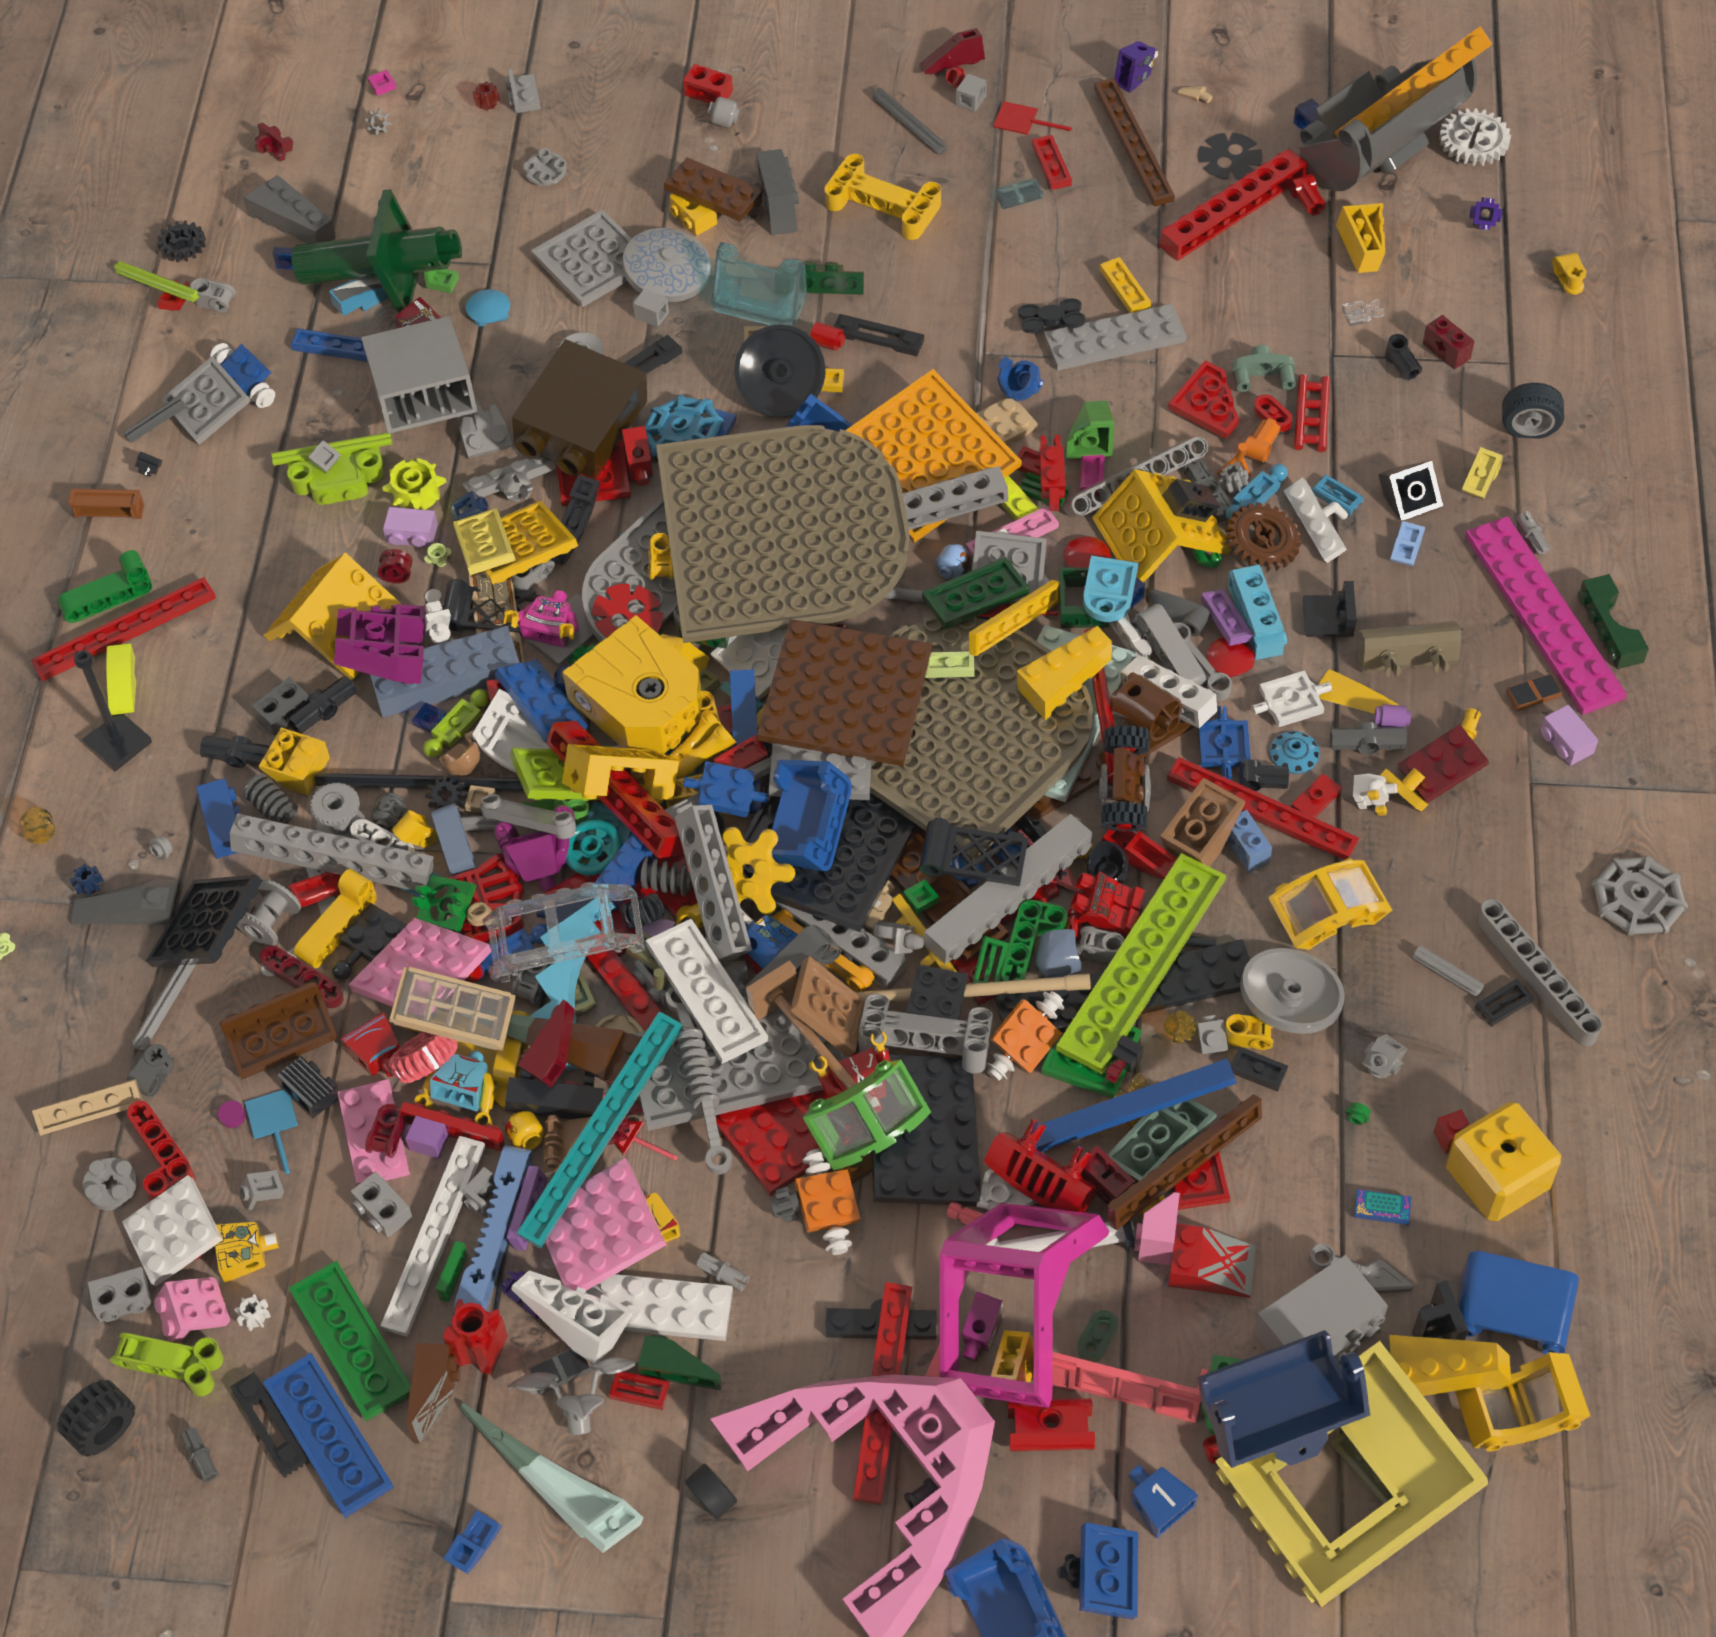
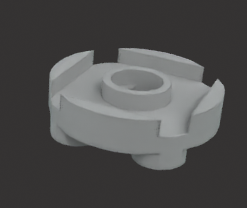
M106 1158L92 1162L83 1179V1191L93 1206L100 1210L111 1211L123 1207V1203L129 1198L131 1200L138 1189V1177L130 1162L120 1158ZM114 1179L117 1184H113L111 1189H107L105 1183L108 1180Z

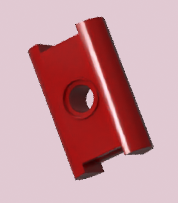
M1092 1398L1052 1399L1049 1408L1008 1401V1418H1014L1015 1433H1010V1452L1095 1450V1431H1089L1088 1417H1092L1093 1410ZM1048 1422H1053L1057 1424V1426L1050 1428L1047 1427L1045 1424Z

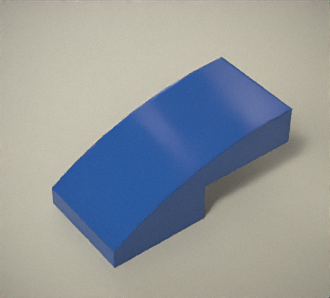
M476 1510L462 1535H457L443 1559L469 1574L487 1551L503 1525Z

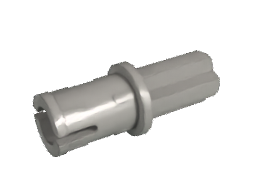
M1530 511L1524 512L1525 517L1523 513H1520L1516 520L1525 532V539L1531 542L1538 555L1546 554L1550 550V546L1542 534V528L1537 526Z
M705 1252L697 1260V1267L717 1277L716 1280L718 1282L722 1280L740 1292L745 1289L746 1285L737 1281V1279L746 1283L750 1279V1276L731 1267L729 1262L724 1263Z

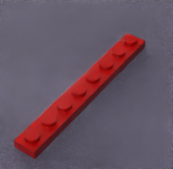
M205 577L31 659L32 665L43 682L76 666L74 658L78 651L86 650L95 657L106 652L107 646L120 645L216 599L215 593Z
M1180 757L1177 758L1167 775V781L1192 792L1201 780L1205 778L1244 800L1245 805L1241 812L1248 810L1254 820L1340 859H1349L1358 844L1359 837Z
M885 1282L871 1377L900 1375L913 1286ZM878 1409L867 1415L864 1420L853 1501L881 1505L892 1427Z

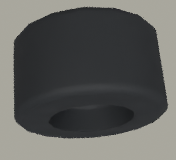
M702 1464L685 1480L686 1486L715 1519H720L737 1503V1498L707 1464Z

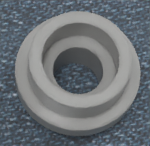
M154 837L150 840L149 850L155 858L166 860L169 858V854L172 853V846L165 837Z

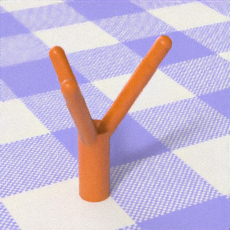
M1240 443L1235 456L1217 471V474L1220 475L1222 473L1221 470L1227 467L1226 465H1232L1238 461L1241 462L1243 469L1247 470L1250 478L1251 474L1244 459L1247 444Z

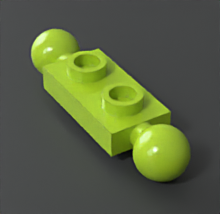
M477 689L473 691L470 696V703L461 699L431 731L432 737L435 739L427 740L423 746L426 756L430 758L440 756L443 751V744L452 748L464 733L482 716L481 710L478 708L486 707L490 700L489 694L485 690Z

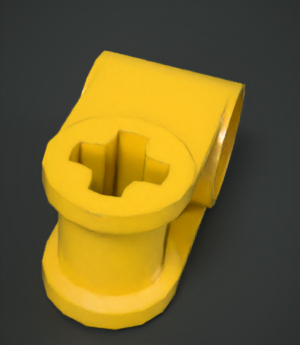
M1573 252L1553 257V271L1560 280L1565 292L1572 295L1580 294L1584 289L1583 279L1586 277L1587 272L1580 261L1578 253Z
M656 533L651 537L648 550L649 579L654 580L655 577L674 579L669 536L664 533Z
M408 810L392 829L393 833L401 841L421 846L422 848L430 847L439 838L436 829L431 828L428 824L427 817Z
M1233 1014L1229 1016L1225 1025L1227 1044L1232 1047L1240 1046L1257 1050H1268L1274 1045L1271 1038V1029L1273 1027L1260 1020L1257 1016ZM1231 1029H1238L1240 1032L1237 1033Z

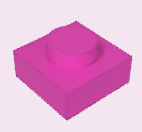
M387 69L368 77V82L377 96L396 89L395 81Z

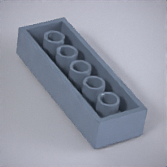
M508 626L424 648L421 684H405L371 674L370 676L381 715L384 718L472 694L477 689L486 690L488 689L487 681L497 679L495 676L497 668L518 664L519 660Z

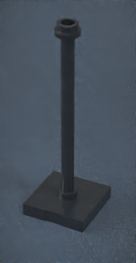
M81 650L75 654L74 663L76 667L83 670L104 721L97 729H94L85 736L82 742L85 747L116 772L151 744L152 740L148 734L125 714H111L92 668L94 658L88 651Z

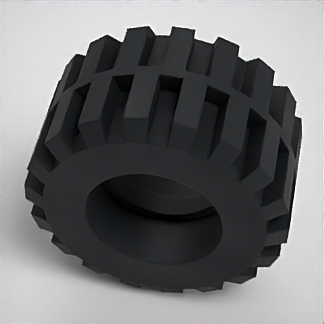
M110 1380L93 1382L79 1391L64 1407L57 1423L58 1432L80 1455H85L86 1457L97 1455L108 1449L126 1432L135 1415V1405Z

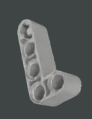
M1157 603L1136 614L1131 622L1132 626L1140 631L1142 639L1149 641L1166 669L1172 670L1185 679H1190L1199 686L1206 683L1204 671L1161 604Z

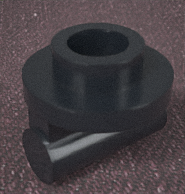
M140 451L135 467L139 468L138 473L151 477L152 473L157 475V471L162 465V460Z

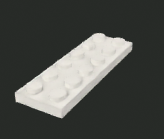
M692 919L646 940L647 948L660 968L663 969L665 976L722 1064L768 1042V1035Z
M615 1274L586 1290L587 1294L601 1298V1295L611 1297L633 1311L623 1331L726 1341L733 1286Z

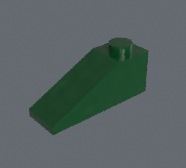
M655 1334L653 1337L645 1335L638 1362L639 1375L674 1383L721 1390V1375L664 1335Z

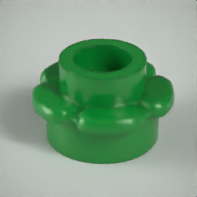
M1352 1102L1349 1108L1345 1109V1113L1348 1115L1347 1119L1355 1125H1362L1370 1120L1371 1110L1361 1103Z

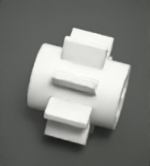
M256 1294L252 1298H241L242 1303L240 1307L234 1309L239 1316L237 1318L238 1324L242 1326L246 1323L249 1331L259 1326L263 1328L265 1318H270L271 1316L269 1311L266 1310L268 1307L266 1300L264 1299L259 1302Z

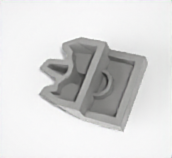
M476 400L478 412L472 413L473 416H460L458 429L468 459L513 448L506 422L495 404L490 406V410L484 412Z

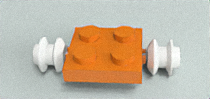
M1053 991L1050 993L1043 992L1045 1000L1043 1002L1036 1001L1038 1011L1028 1001L1021 999L991 1036L990 1040L1004 1052V1055L993 1054L995 1059L993 1064L986 1063L988 1067L987 1073L996 1081H1000V1079L1006 1081L1005 1073L1007 1071L1014 1072L1012 1061L1026 1073H1031L1062 1035V1032L1047 1020V1018L1056 1019L1055 1011L1057 1009H1064L1062 1005L1063 999Z
M814 1149L807 1152V1156L802 1160L803 1163L809 1164L810 1167L805 1172L810 1176L797 1178L794 1183L807 1233L829 1229L823 1235V1240L830 1243L825 1249L827 1252H832L833 1255H840L846 1253L848 1247L852 1245L850 1240H845L849 1230L840 1226L859 1223L861 1218L848 1169L827 1173L831 1169L830 1164L825 1163L826 1157L821 1149Z

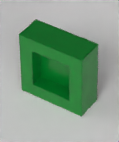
M925 879L903 891L904 898L917 914L939 903V896Z

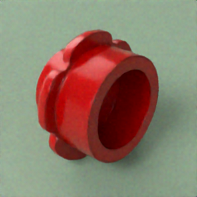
M961 67L950 68L946 73L947 83L954 88H958L965 78L964 70Z

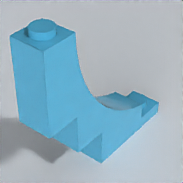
M605 893L599 895L540 937L556 962L535 976L551 1001L530 1015V1017L550 1019L553 1009L563 999L575 1009V991L581 966L593 943L601 934L595 921L605 919L610 915L611 910L615 908ZM574 1013L573 1023H577V1022H576V1015H575V1013ZM568 1063L565 1067L568 1071L578 1069Z

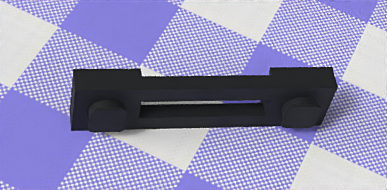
M839 314L834 327L843 330V334L846 336L845 339L852 341L857 339L896 349V352L912 356H918L924 342V334L844 314ZM859 328L872 330L899 337V340H894L858 330Z
M666 335L624 364L635 367L653 354L657 355L656 358L639 368V370L649 373L661 364H666L682 354V347L669 335Z
M255 1372L230 1386L283 1477L286 1478L287 1474H292V1471H297L299 1467L302 1468L303 1464L306 1463L307 1465L309 1462ZM259 1401L263 1402L286 1440L285 1443L278 1447L275 1446L253 1409V1405H258Z

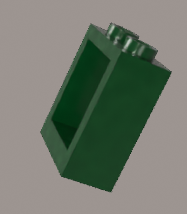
M1089 567L1059 568L1061 628L1109 627V622H1102L1092 618L1085 611L1084 606H1066V587L1085 586ZM1109 607L1099 608L1102 612H1109Z

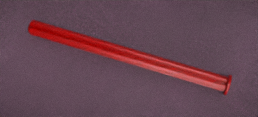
M1090 627V629H1085L1084 633L1093 629L1094 627ZM1103 667L1092 677V684L1104 747V730L1115 725L1105 668ZM1104 751L1108 771L1107 783L1113 786L1114 753L1109 754Z

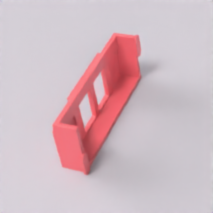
M1052 1352V1386L1069 1391L1076 1389L1153 1409L1155 1413L1193 1423L1197 1421L1201 1405L1199 1384L1196 1389ZM1202 1368L1200 1376L1207 1374L1208 1370Z

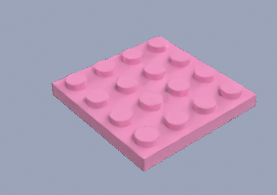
M414 918L352 980L349 986L354 993L393 1007L404 967H413L464 981L492 951L489 944ZM416 980L412 995L428 999L432 984ZM438 986L434 1001L443 1003L454 990ZM410 1000L407 1013L423 1018L427 1005ZM433 1006V1007H432L431 1014H432L438 1007H434V1006Z
M626 1158L583 1182L545 1242L563 1285L576 1291L577 1287L588 1290L667 1245L634 1171Z

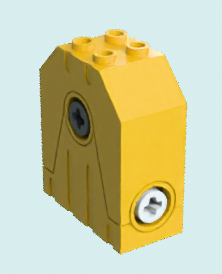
M637 615L563 671L568 700L622 748L657 750L665 754L670 748H676L681 740L691 734L700 721L702 692L699 669Z

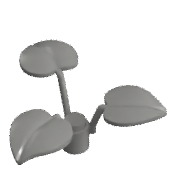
M609 1357L601 1359L596 1364L592 1363L591 1369L595 1371L589 1394L563 1397L556 1382L558 1381V1376L547 1372H535L521 1376L508 1385V1390L515 1388L525 1391H536L547 1387L553 1388L558 1397L556 1405L562 1408L563 1416L567 1417L568 1433L572 1435L586 1434L591 1431L589 1414L593 1413L592 1410L604 1402L603 1396L595 1394L598 1377L603 1373L615 1374L634 1366L638 1367V1361L620 1357Z

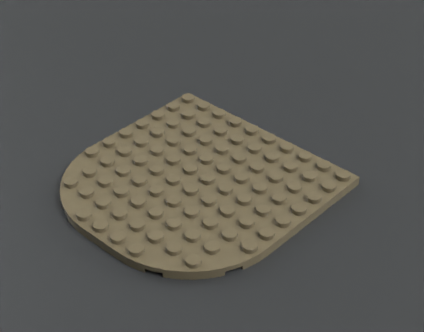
M803 425L656 445L683 643L785 630L790 619L816 624H828L846 620L874 607L892 591L900 580L908 561L910 548L909 526L902 488L893 466H890L884 458V454L867 440L842 429L838 432L825 429L824 426Z
M936 616L923 618L922 622L910 627L905 625L889 636L932 643V652L969 651V632L988 620L977 618L976 616L944 629ZM1017 630L978 656H974V677L925 678L904 766L872 761L870 793L925 831L929 821L935 818H943L955 827L1004 834L1078 762L1084 753L1091 736L1093 723L1092 702L1086 685L1082 684V687L1077 692L1069 695L1066 698V702L1060 708L1056 707L1051 712V716L1045 721L1017 689V670L1048 654L1051 650L1020 630ZM956 836V843L961 849L971 843L970 839L966 836ZM985 840L980 845L986 851L994 842ZM976 847L965 853L972 862L982 855Z

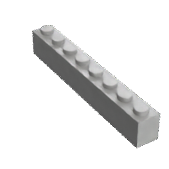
M1069 814L1027 848L1020 886L985 882L925 931L924 945L944 964L948 963L951 959L955 960L960 957L967 946L977 943L983 933L989 928L994 929L1006 914L1015 912L1022 901L1032 898L1036 894L1037 889L1043 884H1049L1060 870H1066L1076 857L1086 854L1091 848L1092 832L1072 814ZM1012 864L1001 870L1005 876L1016 878L1017 870Z

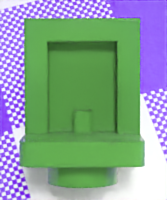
M448 269L427 271L422 274L427 289L452 294L459 279L457 271Z

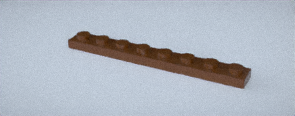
M1115 78L1094 82V90L1153 206L1174 202L1175 195Z
M1253 1094L1245 1101L1240 1102L1231 1112L1223 1115L1210 1128L1205 1129L1202 1134L1188 1142L1181 1150L1168 1157L1164 1163L1151 1170L1147 1176L1136 1184L1131 1185L1126 1192L1113 1199L1107 1205L1108 1225L1118 1230L1262 1119V1099Z

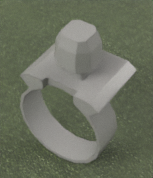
M890 922L874 923V936L895 939L894 954L911 953L913 949H921L924 945V938L921 935L914 934L915 926Z

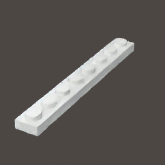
M459 1136L381 1323L383 1331L408 1337L465 1199L462 1190L473 1179L485 1150L484 1142Z

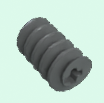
M256 775L247 783L244 790L245 798L269 821L285 824L296 815L298 805L292 802V799L286 796L285 792L280 791V788L274 785L271 779H267V775Z
M648 857L645 858L641 869V885L643 889H648L651 885L652 890L658 891L661 887L662 892L667 893L671 888L672 894L677 895L681 891V895L687 897L690 891L693 890V883L690 872L687 870V864H684L681 870H678L677 862H674L670 869L666 860H664L660 867L658 866V859L654 858L652 864L649 865Z

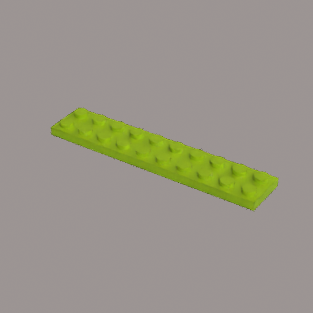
M1182 853L1180 854L1056 1045V1051L1101 1074L1104 1072L1112 1059V1053L1117 1047V1042L1122 1035L1127 1036L1226 881L1225 874Z

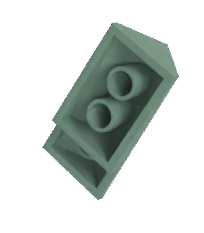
M1193 1099L1145 1115L1110 1151L1108 1156L1130 1175L1136 1184L1147 1176L1151 1170L1164 1163L1168 1157L1173 1156L1188 1142H1191L1217 1115Z

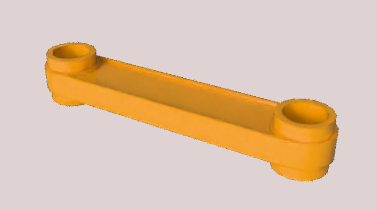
M784 909L776 912L772 917L797 934L804 930L802 926L796 923L794 917ZM841 954L834 962L825 965L845 979L850 989L855 992L866 991L875 978L864 965L857 966Z

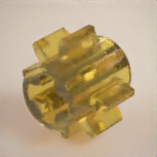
M1177 1010L1176 1015L1168 1014V1018L1163 1025L1167 1033L1165 1037L1171 1038L1174 1043L1183 1044L1184 1040L1191 1041V1037L1196 1030L1193 1021L1194 1017L1188 1016L1187 1012Z

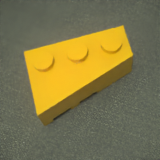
M1383 203L1343 206L1336 223V227L1357 273L1378 271L1385 254L1384 218L1382 217Z

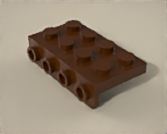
M688 157L664 182V190L739 222L753 207H759L762 204L763 189Z
M315 982L302 984L295 990L278 994L269 1001L255 1004L238 1014H231L219 1022L241 1080L339 1039L323 995Z

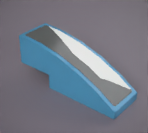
M377 277L356 279L329 291L332 304L343 316L359 307L364 312L389 298Z

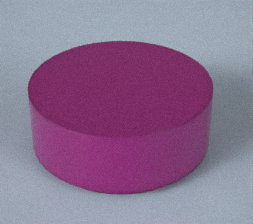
M227 1101L218 1109L220 1123L226 1128H236L245 1120V1110L237 1101Z

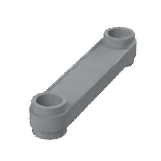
M496 794L487 795L480 801L482 815L487 821L499 820L556 834V837L559 839H567L576 834L575 820L570 812L558 813L500 799V796Z

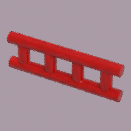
M1305 374L1298 376L1295 450H1302L1304 443L1316 444L1319 452L1326 451L1330 378L1328 376L1321 377V383L1307 382ZM1306 391L1320 392V400L1306 399ZM1305 408L1319 409V418L1305 417ZM1304 426L1318 427V435L1304 434Z

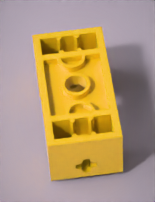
M568 744L562 784L570 787L572 792L582 793L581 796L584 798L596 799L597 795L607 796L611 770L623 771L624 767L631 768L630 775L657 803H663V799L673 800L679 761L657 750Z

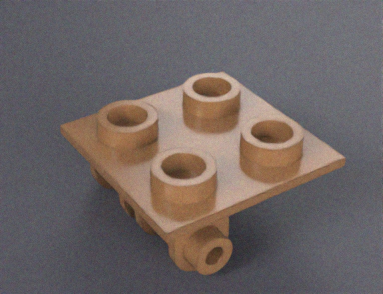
M548 1116V1120L544 1124V1173L558 1170L591 1117L560 1121L558 1116Z

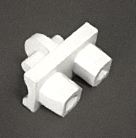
M440 601L427 603L425 605L427 613L424 620L423 638L424 640L430 638L436 644L445 643L450 638V630L448 628L451 617L449 609L442 610Z

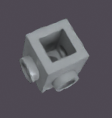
M1385 1034L1378 1037L1375 1043L1372 1041L1364 1052L1366 1058L1362 1064L1368 1067L1369 1073L1378 1078H1386L1392 1074L1396 1075L1403 1066L1404 1062L1401 1059L1408 1048Z

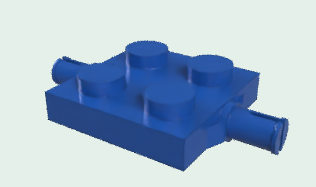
M1218 706V719L1206 721L1198 728L1201 767L1221 768L1222 776L1225 778L1227 776V779L1232 780L1231 768L1239 767L1240 763L1245 760H1251L1248 720L1235 721L1228 719L1227 707L1223 706V709H1221V706Z
M706 761L700 780L685 776L683 787L698 789V805H712L714 811L746 818L752 801L767 804L769 793L754 791V771Z

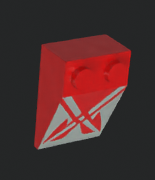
M1176 1223L1168 1287L1250 1298L1256 1246L1205 1227Z

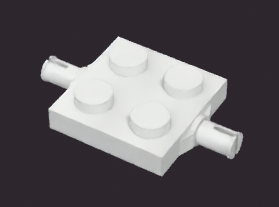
M1304 670L1260 684L1259 691L1264 702L1251 705V709L1254 715L1268 711L1273 716L1277 726L1282 727L1323 714L1324 706L1319 699V695L1331 692L1332 687L1329 681L1315 685L1309 680Z

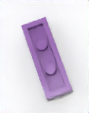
M1224 589L1201 593L1200 601L1211 613V618L1229 646L1252 641L1253 633Z
M538 1166L528 1167L527 1174L522 1179L520 1197L514 1205L512 1223L507 1227V1239L515 1250L526 1251L528 1241L519 1237L517 1232L546 1186L547 1178Z

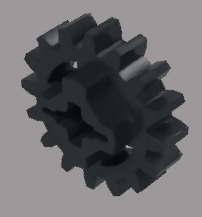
M187 220L183 224L175 221V226L168 224V229H162V235L157 236L159 241L157 244L162 256H167L169 261L175 258L177 263L181 259L188 262V257L195 259V254H202V248L206 247V238L201 226L196 227L195 222L188 225Z

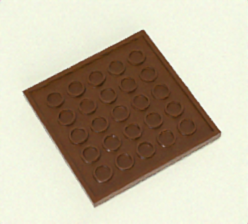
M790 619L758 729L757 741L831 754L835 753L848 757H863L866 760L904 766L933 644Z

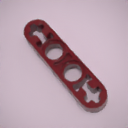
M268 946L261 951L260 960L263 967L297 989L311 978L319 980L317 985L323 995L327 1008H336L344 1001V995L339 984L277 946ZM276 956V957H277V960H278V962H276L275 960H272V959H271L270 961H268L267 958H268V957L274 958V957ZM291 966L299 968L295 975L285 974L286 969ZM326 992L329 994L336 993V997L330 996L327 998Z

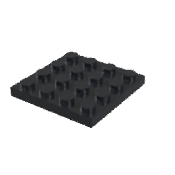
M256 874L194 880L146 962L152 967L215 963L222 956L223 948L234 935V929L245 916L246 909L251 900L257 895L258 888L263 880Z

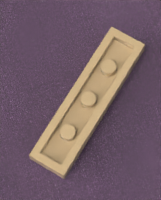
M132 1079L33 1109L32 1113L41 1136L127 1110L133 1102L143 1101L137 1080Z

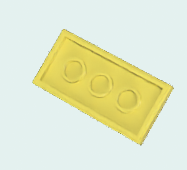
M497 508L453 522L470 575L516 561Z

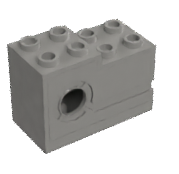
M1344 1255L1260 1311L1257 1315L1253 1336L1267 1352L1326 1330L1331 1337L1333 1355L1341 1368L1340 1358L1342 1355L1355 1351L1360 1346L1362 1340L1367 1337L1372 1339L1382 1331L1381 1327L1386 1319L1385 1314L1388 1305L1351 1260Z

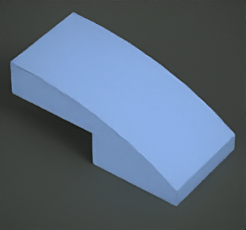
M1402 521L1390 561L1414 566L1425 527Z

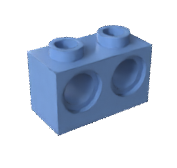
M1248 810L1241 812L1227 839V843L1246 872L1250 873L1270 864L1272 847Z

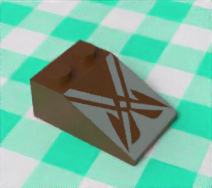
M416 1343L406 1420L414 1443H421L453 1394L455 1382L460 1381L461 1368L460 1365H457V1355L452 1353L450 1344Z

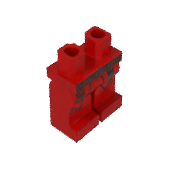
M1083 872L1077 878L1075 886L1085 891V896L1080 893L1074 895L1070 908L1080 913V921L1085 923L1088 921L1091 925L1101 930L1118 933L1125 940L1139 918V910L1142 906L1145 890L1137 886L1134 889L1127 887L1111 877H1106V874L1102 872L1095 876Z

